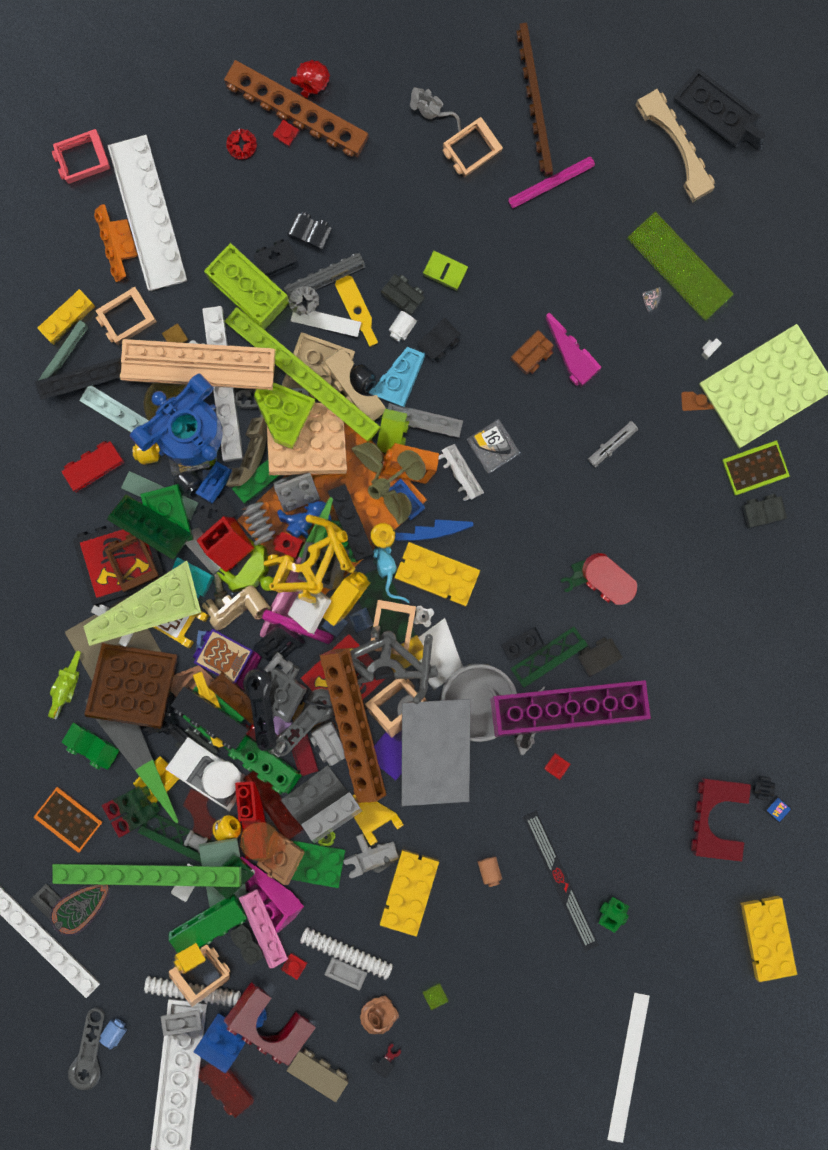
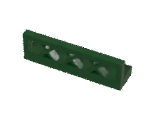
M574 626L510 669L524 688L588 646V644ZM572 632L579 640L573 646L565 644L566 636ZM554 644L562 646L561 654L558 656L549 655L550 647ZM537 655L546 656L545 664L541 667L533 665L534 658ZM532 659L531 665L525 664ZM522 665L529 666V675L522 679L516 669ZM533 667H534V668H538L537 670H535L534 672H532V668H533Z
M149 810L137 833L201 863L198 850L190 846H184L182 836L189 834L190 829ZM151 816L159 820L161 827L152 829L147 826ZM168 826L176 827L178 835L169 837L164 828ZM194 832V834H196V835H198V836H200V837L205 838V836H203V835H201V834H199V833ZM208 838L207 843L215 841Z

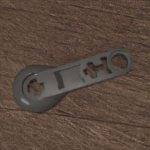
M316 689L306 699L315 703L318 700H326L327 704L325 705L332 706L328 689ZM305 703L302 714L276 740L274 752L278 756L287 755L314 725L329 720L335 715L333 706L332 708H326L325 710L321 708L319 710L316 705ZM292 728L294 730L298 728L300 730V737L298 738L295 736L291 740L292 742H294V744L291 746L289 741L284 739L283 737L287 735V737L289 738V736L292 734L290 730ZM279 742L287 744L288 749L286 752H278L276 747Z
M94 1007L87 1013L80 1051L68 1070L70 1083L79 1090L93 1088L100 1079L97 1054L105 1013L99 1007ZM94 1011L99 1012L101 1015V1020L98 1022L91 1020V1013ZM92 1026H99V1028L96 1027L94 1030V1035L97 1038L91 1041L87 1034L92 1031ZM83 1069L87 1070L86 1073L89 1072V1076H86L85 1079L81 1078L82 1075H79V1072H82Z

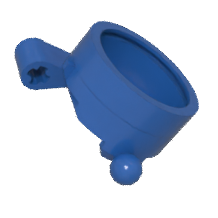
M198 373L190 379L188 385L177 397L167 400L164 392L156 391L152 395L153 404L160 406L156 411V415L147 423L136 427L131 432L130 438L142 451L148 450L157 442L160 447L159 454L161 457L165 454L170 460L180 465L195 466L214 460L222 442L223 430L218 416L213 411L216 406L214 404L209 406L203 401L211 394L214 387L202 374ZM182 415H190L197 420L198 427L196 432L187 439L178 438L173 434V423Z

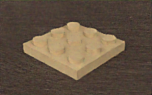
M301 332L293 354L335 388L333 385L335 381L331 375L328 377L325 374L321 362L338 349L344 347ZM344 348L348 356L353 360L355 351ZM285 375L282 386L287 388H303L290 376Z

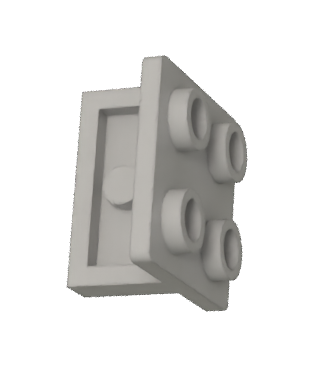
M310 473L291 475L273 482L284 512L294 510L320 499Z

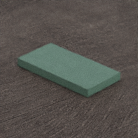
M237 838L199 844L202 866H221L234 853L241 859ZM242 885L235 892L238 899L247 893L246 885ZM206 886L210 907L225 899L213 886Z

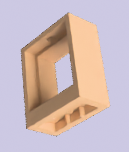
M480 117L444 142V149L442 151L447 159L451 158L455 163L453 167L456 172L466 177L500 153L503 147L482 117ZM477 129L492 151L466 169L451 146Z
M136 287L96 310L98 314L96 317L101 327L105 325L108 330L106 333L111 343L115 341L117 345L122 344L123 339L128 340L157 322ZM133 297L146 319L117 336L104 314Z
M378 600L373 627L379 626L381 609L410 614L404 648L408 651L416 607ZM382 647L376 649L375 651L382 652ZM392 648V654L400 655L394 648Z
M409 679L394 680L365 703L368 712L391 738L402 730V714L391 722L378 707L402 688L414 698L417 692L414 690L415 686Z
M207 944L200 951L204 957L206 956L221 977L197 995H195L181 976L182 970L179 972L174 967L169 971L170 979L191 1007L230 980V969L225 963L221 964L216 950L213 947L210 949Z

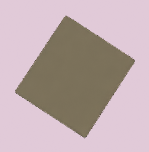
M127 596V597L123 598L122 600H120V601L116 602L115 604L109 606V608H110V609L113 608L114 606L118 605L119 603H121V602L124 601L125 599L129 598L130 596ZM93 615L65 631L75 652L77 650L81 652L79 659L92 681L101 644L123 646L119 644L121 637L89 646L83 626L99 617L97 615ZM149 629L134 632L126 646L161 652Z

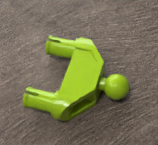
M251 539L249 540L255 549L250 552L251 557L238 575L235 576L229 571L225 572L222 568L219 569L222 573L217 572L220 579L228 584L232 592L242 591L251 585L256 588L260 583L263 590L271 591L269 585L274 579L271 576H266L269 572V567L264 566V561H268L266 547L261 544L254 545Z

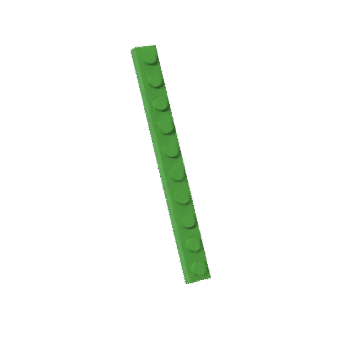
M53 864V884L240 887L241 867Z

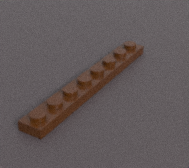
M527 23L519 24V30L516 31L517 41L521 42L522 49H519L520 59L525 62V67L522 68L524 79H528L529 86H526L527 98L531 97L532 102L529 105L530 115L534 116L535 123H532L533 133L538 136V142H535L536 151L541 154L542 159L539 160L540 172L544 171V176L547 177L552 176L553 167Z

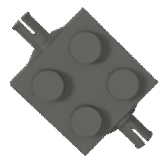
M292 665L289 674H285L276 668L270 676L271 691L269 697L273 719L276 716L285 722H290L307 690L295 679L300 670L296 665Z

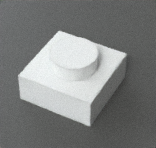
M717 338L713 342L709 340L702 347L704 352L701 355L707 360L722 343Z

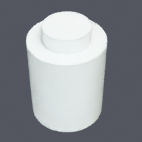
M401 311L389 329L391 332L390 336L398 342L400 340L405 341L417 321L409 314Z

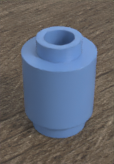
M117 1018L110 1020L100 1035V1043L109 1049H113L127 1031L125 1028L126 1024Z

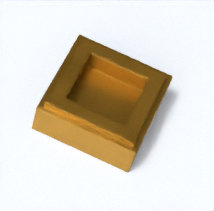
M178 323L162 333L167 342L185 343L188 341Z

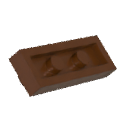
M221 672L210 683L209 688L249 723L253 724L249 697L239 685L224 672Z

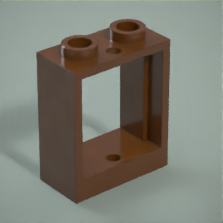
M132 534L125 536L126 540L120 543L118 540L109 543L108 548L104 549L122 591L125 593L161 577L146 543ZM139 542L152 571L126 582L114 552Z

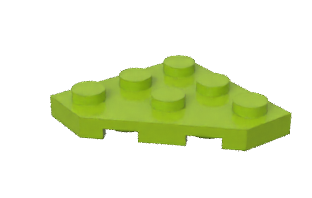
M274 382L273 390L256 389L254 394L255 400L274 442L293 449L315 404V399Z

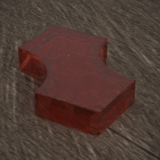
M191 788L183 806L193 816L194 833L207 837L210 840L213 834V825L217 820L208 811V797Z

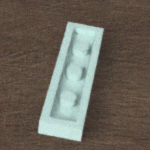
M93 386L87 387L79 400L130 432L149 421Z

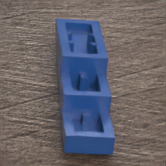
M435 520L434 527L415 526V534L396 533L395 541L437 539L473 527V522Z

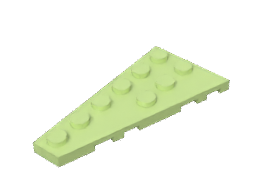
M185 561L84 625L89 646L201 613L188 562Z

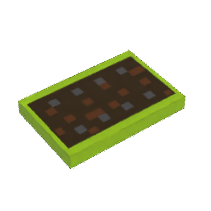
M777 441L722 460L735 496L790 477Z

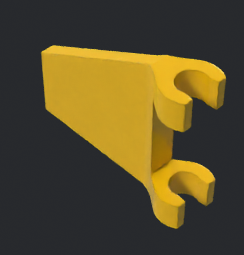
M379 802L357 803L362 812L356 815L354 819L371 846L378 842L372 832L392 820L397 829L404 826L397 813Z

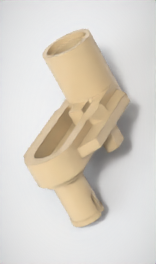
M252 585L243 589L233 599L230 595L223 598L222 602L225 606L220 610L212 599L206 600L208 605L205 602L202 605L211 617V625L217 631L229 625L246 609L257 620L262 618L265 610L270 611L271 609Z

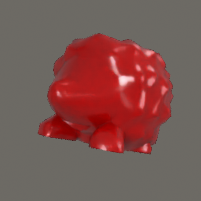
M311 60L301 63L300 67L297 68L296 76L291 77L290 81L292 84L303 88L301 95L308 98L310 93L318 94L319 91L325 89L329 82L330 74L325 65L319 61Z

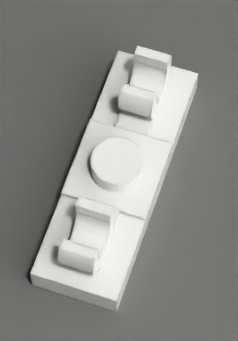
M453 444L443 449V454L439 455L438 459L444 457L447 459V464L443 467L451 466L454 477L463 485L458 489V492L463 490L467 492V496L463 500H472L484 493L456 445Z

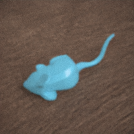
M375 547L373 550V562L377 565L379 576L382 579L386 576L388 577L385 586L387 595L391 598L401 599L410 603L406 598L392 595L389 592L393 574H396L397 571L395 561L390 555L392 552L391 548L381 549Z

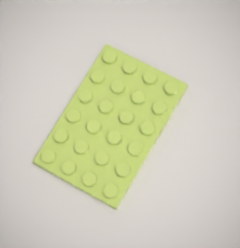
M796 324L702 381L699 385L740 449L828 395V373Z

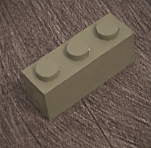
M306 1048L304 1050L300 1049L288 1066L287 1072L334 1102H337L349 1082V1079L346 1078L347 1074L339 1069L335 1071L330 1067L331 1064L324 1059L318 1060L310 1050Z

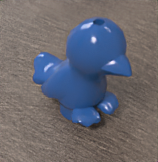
M317 501L309 503L308 506H305V509L308 510L306 513L287 515L280 509L277 511L281 522L289 525L286 529L289 534L296 538L302 535L307 539L309 537L307 531L313 524L306 521V516L313 515L319 517L326 502Z

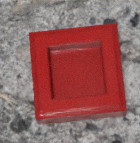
M554 753L544 769L560 780L571 764Z

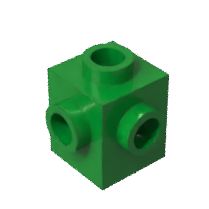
M612 897L608 903L604 902L600 909L602 915L598 924L615 933L621 924L624 925L629 917L627 914L629 906Z

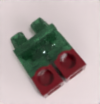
M138 786L101 805L109 821L127 812L126 815L111 823L119 838L156 817L155 814L160 811L157 803L153 802L149 805L146 797L151 795L148 786L141 788ZM110 805L112 806L116 814H113L110 811ZM119 822L122 824L125 831H122L119 828Z

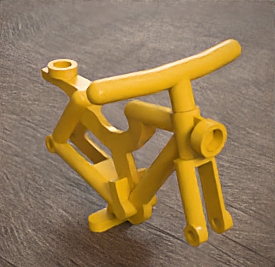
M307 515L306 521L325 527L328 537L308 547L310 557L302 564H295L294 558L289 555L282 557L270 555L268 556V561H264V566L270 567L280 564L273 582L269 585L270 590L278 593L303 592L298 594V599L308 603H315L316 597L311 596L310 593L319 594L322 591V579L334 552L342 570L353 573L355 567L352 565L342 545L343 542L348 540L347 533L329 520ZM328 546L315 576L311 567L319 558L320 550ZM290 571L302 572L307 582L285 583Z

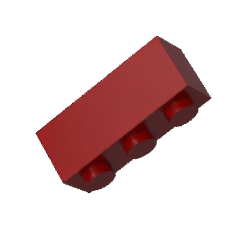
M111 441L100 443L97 445V450L92 453L88 451L80 456L81 460L76 463L72 461L64 466L65 469L61 472L74 492L80 491L125 463Z

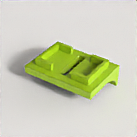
M433 251L423 271V276L457 291L468 266ZM449 263L450 266L448 268V271L444 279L442 280L440 279V277L445 269L446 264Z

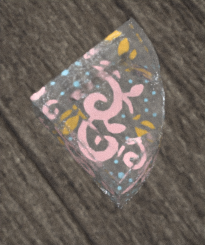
M660 287L642 293L648 312L653 310L660 301Z

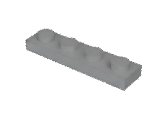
M391 403L388 405L389 410L407 413L406 421H409L410 427L460 437L463 420L401 407Z

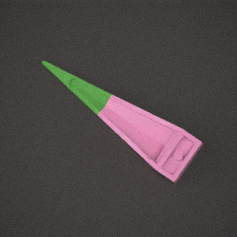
M332 497L327 501L319 517L328 520L333 502ZM315 524L306 542L316 543L322 540L325 527ZM305 544L294 562L295 564H301ZM290 571L285 583L305 581L298 579L299 573ZM299 592L278 593L270 607V611L293 619L288 615V612ZM265 621L260 631V636L264 637L276 624ZM292 631L294 634L301 636L300 633Z

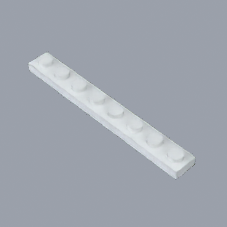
M0 886V915L87 998L101 983Z

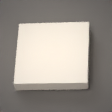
M322 592L319 594L310 593L311 596L316 597L315 603L300 600L297 595L288 612L289 616L312 634L315 633L332 601Z

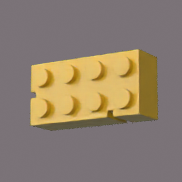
M408 542L402 557L405 563L400 562L395 579L444 599L449 595L451 596L450 601L466 607L480 570Z
M402 849L386 901V905L389 907L385 906L380 926L417 937L439 860L424 855L419 860L418 853Z
M774 896L761 899L765 905H762L759 900L741 903L751 958L754 960L752 964L755 979L758 982L797 975L782 898Z

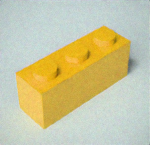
M79 289L38 327V330L55 345L79 320H82L96 306Z

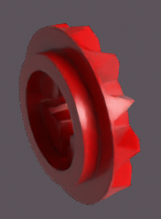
M239 128L236 131H232L229 137H227L226 146L228 152L234 158L247 159L254 154L257 141L254 134L249 130ZM240 137H242L244 142H247L243 146V151H241L239 145H236V143H239Z

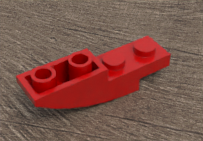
M254 781L236 782L238 820L242 821L245 859L265 858L264 838L267 837V828L258 789Z

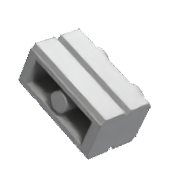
M330 719L311 728L312 735L309 738L314 747L319 746L321 750L319 755L324 763L328 762L332 766L345 759L340 735Z

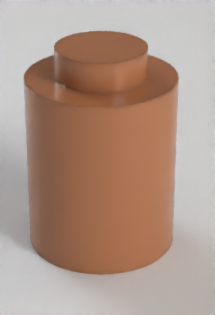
M496 856L478 861L483 883L488 884L489 887L499 885L502 876Z

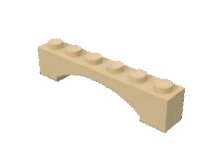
M656 89L638 99L636 106L645 121L648 119L663 128L674 140L683 157L686 168L687 181L683 187L691 201L694 202L712 192L715 188V181L710 174L707 175L703 160L697 158L693 143L691 141L688 142L686 139L685 129L676 122L675 112L672 109L669 110L665 95Z

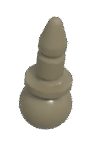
M216 573L214 574L216 590L214 592V603L221 609L225 606L222 599L227 596V591L223 590L222 581Z

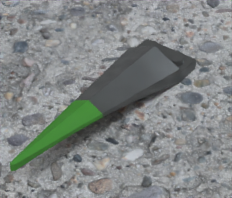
M96 719L174 822L178 823V818L140 726Z

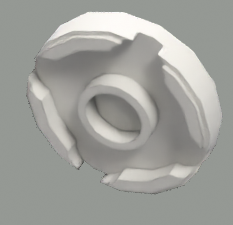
M216 760L204 769L203 778L201 779L204 790L210 796L226 798L236 791L235 783L240 782V774L233 763Z

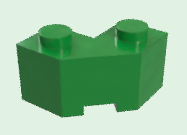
M74 722L62 740V743L67 746L66 750L73 755L79 753L91 761L89 764L97 769L102 767L108 770L120 751L110 742L99 738L90 730Z

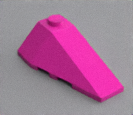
M548 313L546 321L566 368L571 375L569 378L576 386L579 384L582 387L600 371L601 366L585 348L580 350L577 340L571 335L567 336L566 329Z
M241 857L255 871V874L245 883L246 890L250 892L258 889L278 934L297 917L304 906L290 890L273 878L268 877L266 873Z

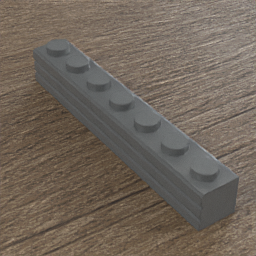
M360 253L352 254L347 259H341L336 264L333 263L325 269L322 268L316 273H311L305 278L298 279L297 282L287 284L284 290L288 298L298 287L308 286L317 290L365 268L364 261Z

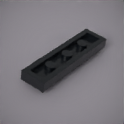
M346 484L328 490L329 497L333 499L332 505L340 525L347 533V542L355 561L373 556V550Z

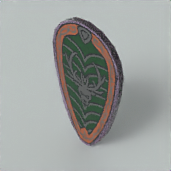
M88 884L58 900L50 913V921L53 928L66 936L82 932L104 906L109 895L110 885Z

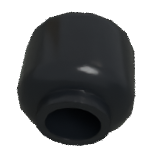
M363 364L354 365L350 371V383L357 392L367 393L375 386V374Z
M193 469L183 470L182 472L179 470V473L175 474L174 485L178 484L181 495L189 497L197 495L196 491L202 484L201 478Z

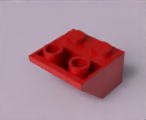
M223 516L197 539L204 553L225 572L232 569L255 549L236 519Z

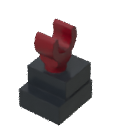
M393 1043L388 1046V1052L385 1056H382L379 1061L374 1059L370 1064V1067L385 1079L395 1067L391 1060L394 1057H398L401 1053V1049L397 1053L391 1052Z

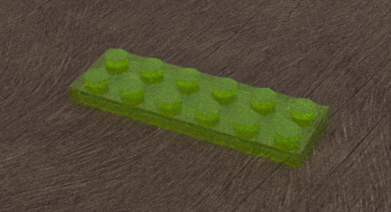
M656 211L627 237L635 248L705 321L733 296L732 291Z

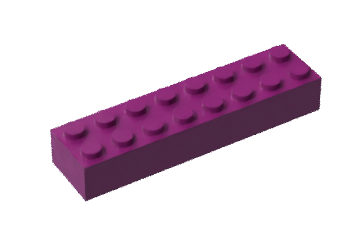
M646 680L493 696L490 699L495 737L642 722L651 719Z

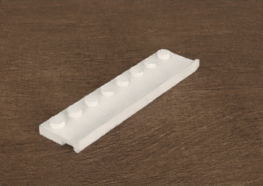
M147 135L108 145L148 291H155L159 288L187 282Z

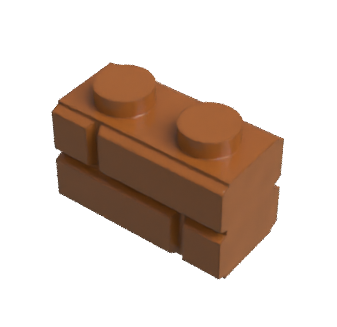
M537 330L510 359L526 375L529 372L533 374L540 367L538 363L543 358L547 360L554 353L552 351L554 345Z

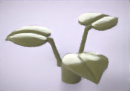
M363 443L354 446L352 450L359 460L369 470L377 472L374 480L371 481L372 485L368 487L369 495L373 499L383 497L387 509L395 517L398 525L403 523L411 514L412 504L404 493H397L395 490L389 491L390 482L403 472H406L407 476L412 480L422 479L426 473L424 461L414 451H403L397 458V462L402 469L387 480L379 478L384 467L381 463L383 461V454L380 449L373 443Z

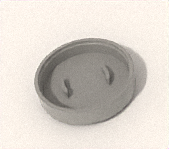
M477 663L463 666L452 673L442 688L440 700L471 699L470 741L482 742L497 738L494 734L490 699L493 696L517 694L510 678L501 670L487 664Z

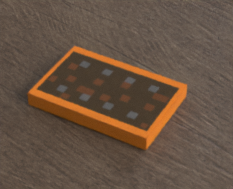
M56 787L33 817L78 853L103 823L102 820L59 787Z

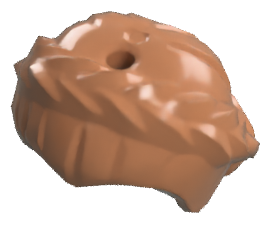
M387 996L374 998L363 1006L360 1015L361 1024L370 1034H384L386 1031H389L394 1022L399 1018L396 1008L393 1007L391 1000Z

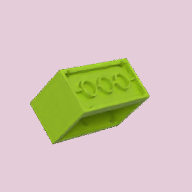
M231 243L204 270L208 280L264 330L289 304L287 294Z

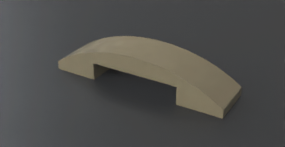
M264 417L251 419L246 432V436L250 438L249 445L241 466L232 469L226 484L228 487L243 485L250 479L260 464L267 440V424Z

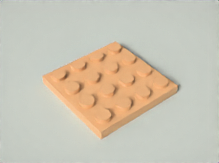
M322 403L314 404L293 449L275 443L267 426L269 475L347 473L344 422Z

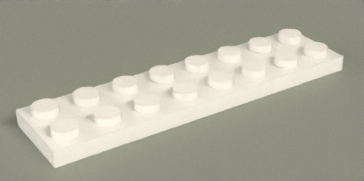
M168 999L167 1015L200 1009L203 1029L164 1036L151 1150H190L201 1057L193 1051L204 1036L208 1003L198 1002L191 1007L187 1000Z

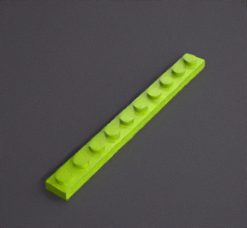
M236 307L224 321L252 346L276 349L275 365L367 442L381 428L239 308Z

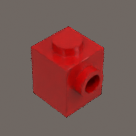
M281 532L274 539V550L297 559L304 541Z

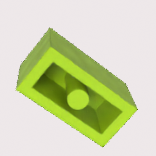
M389 409L384 410L377 447L381 452L387 453V450L391 449L394 443L405 445L406 438L403 437V433H407L409 421H406L407 413Z

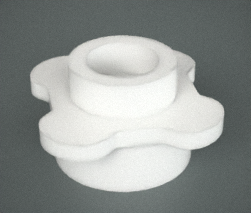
M417 606L414 623L424 624L425 627H429L431 625V617L434 615L433 609Z

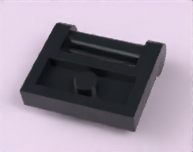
M278 623L253 646V651L270 662L275 654L291 641L280 652L283 655L282 658L285 659L297 647L304 645L305 640L300 635L294 634Z

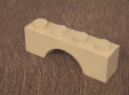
M344 348L338 349L321 362L325 374L328 377L331 375L335 381L333 383L335 388L339 392L342 391L345 397L374 421L384 413L386 408L377 395L363 396L353 389L350 383V371L354 363Z

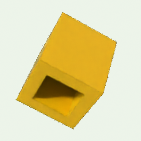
M195 943L176 954L174 957L175 961L173 962L179 972L182 970L183 974L204 963L206 959Z

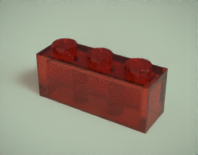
M208 1062L199 1070L200 1080L204 1085L208 1084L211 1087L212 1095L216 1100L220 1099L223 1102V1108L228 1115H233L236 1118L253 1104L254 1098L230 1068L225 1074Z

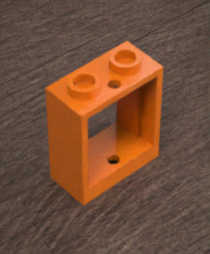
M394 443L391 449L387 450L386 455H383V461L381 462L384 465L382 474L393 476L400 471L402 467L397 462L399 454L403 451L411 450L416 452L424 461L425 476L416 481L410 479L406 472H403L398 478L426 484L437 471L439 453Z

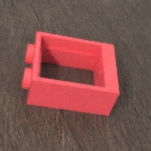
M96 129L53 144L54 151H52L55 162L59 161L61 166L58 169L62 180L65 179L68 184L111 169ZM92 141L100 165L70 175L62 151Z

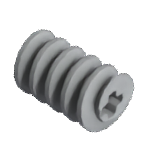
M263 502L254 503L241 509L246 510L242 514L243 517H249L245 523L252 524L248 530L255 531L251 537L258 538L254 545H259L273 539L272 535L276 533L275 531H269V528L273 526L272 524H266L270 517H263V514L267 511L266 509H260L264 504Z

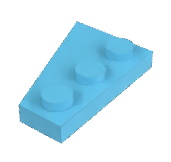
M407 347L392 364L393 366L380 378L377 385L369 391V394L372 396L377 395L380 399L405 407L426 356L425 353Z

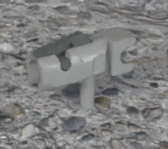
M360 834L356 838L362 853L347 857L343 861L345 865H355V870L351 871L349 875L350 878H354L369 870L380 873L399 859V854L394 842L378 844L376 848L371 849V847H368L364 835Z

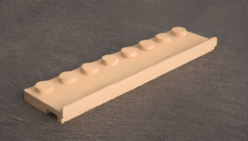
M123 339L120 380L188 385L190 379L200 373L213 387L273 390L276 349Z

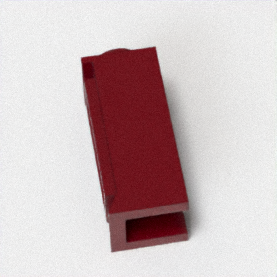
M298 728L290 730L292 734L289 736L288 741L291 746L294 744L291 740L295 736L300 737V730ZM306 734L292 749L297 769L301 770L300 774L302 776L319 771L308 734Z

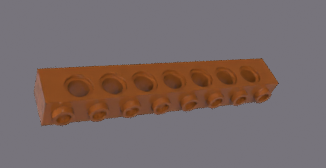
M236 60L224 79L227 85L226 88L234 93L238 91L244 94L243 97L246 100L260 103L259 106L266 111L273 110L279 118L291 120L295 127L301 130L303 128L309 130V134L317 139L321 137L327 140L326 143L331 147H340L343 149L342 152L350 157H353V155L358 157L369 138L368 133ZM243 80H250L251 84L244 87L241 85ZM260 89L268 91L264 96H260L257 93ZM277 98L284 99L281 105H276L274 101ZM293 107L301 109L298 114L291 113ZM310 116L317 117L315 123H309L307 119ZM332 125L334 130L328 133L324 131V127ZM344 134H348L351 137L347 142L342 141L340 138Z
M350 649L329 650L320 655L321 665L326 678L330 701L338 725L357 803L377 802L386 796V791Z

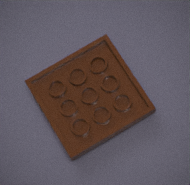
M102 643L85 709V717L161 729L177 663V654Z

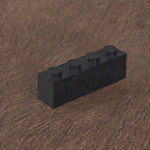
M187 685L182 688L171 705L175 708L173 711L181 717L187 716L191 719L189 721L197 728L202 726L207 730L205 732L207 735L214 739L218 737L223 741L222 745L230 750L232 748L237 749L250 731L249 727Z

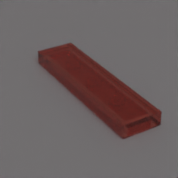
M253 770L242 779L244 782H255L264 810L281 834L290 840L301 832L303 828L283 804L279 794L272 789V784L268 781L265 783L257 777L258 773Z

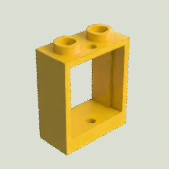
M355 571L346 577L331 596L330 600L332 601L323 618L333 626L346 618L371 582L367 580L363 573Z

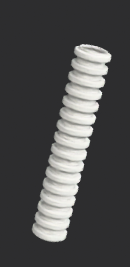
M309 927L305 928L300 940L301 944L311 945L313 949L318 948L317 951L322 950L324 954L327 952L329 956L334 955V958L338 957L340 961L343 959L345 963L350 962V965H356V968L361 967V970L366 969L368 973L371 971L373 975L378 974V977L381 978L382 976L384 980L388 979L393 964H387V961L382 962L380 958L377 960L375 956L370 957V954L366 955L364 951L361 953L359 949L354 950V947L351 946L350 948L348 944L343 945V942L338 943L336 939L331 940L332 937L327 938L325 934L322 936L320 932L315 933V930L311 931Z
M150 976L146 978L144 987L146 994L151 992L152 995L157 993L158 996L163 994V996L169 995V997L185 998L173 981L170 982L168 979L164 981L162 978L158 980L156 977L151 979ZM189 983V987L195 995L206 988L204 985L198 986V984L192 985V983ZM219 988L200 1002L205 1001V1003L211 1002V1004L217 1003V1005L222 1004L223 1006L228 1005L231 1007L235 1006L241 997L240 991L234 992V990L228 991V989L222 990V988Z

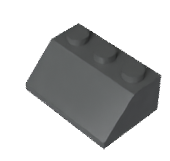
M328 764L281 801L301 825L345 796L349 791Z

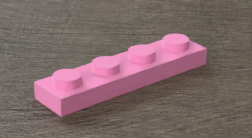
M254 889L239 897L269 968H274L288 960L258 889Z

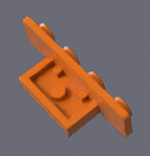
M102 204L95 209L94 217L99 225L100 237L106 248L105 254L111 265V274L115 282H120L126 277L122 260L135 258L138 254L128 220L110 222L106 206Z

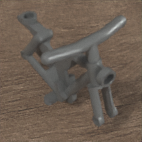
M373 627L370 634L375 640L350 650L354 669L361 675V677L357 678L359 688L361 683L374 680V671L377 668L389 666L396 671L394 673L396 679L420 678L419 692L413 698V702L419 704L426 696L429 678L438 677L436 665L431 666L430 664L433 636L427 634L425 637L421 663L396 641V635L392 631H385L380 637L381 627ZM382 647L381 658L374 660L368 667L357 659V657ZM392 648L418 671H406L403 665L391 659Z

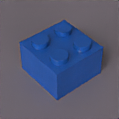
M218 1013L193 1052L226 1074L246 1042L242 1039V1035H234L227 1030L228 1026L224 1022L225 1017Z

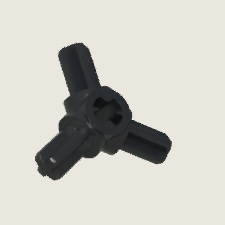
M169 694L161 729L140 726L144 737L155 732L159 734L164 732L166 735L171 734L181 744L189 737L178 726L179 722L175 717L176 714H173L174 708L171 705L176 699L175 695Z

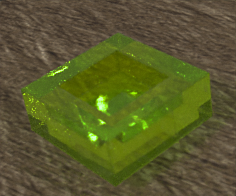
M440 983L423 991V995L431 1010L448 1002V998Z

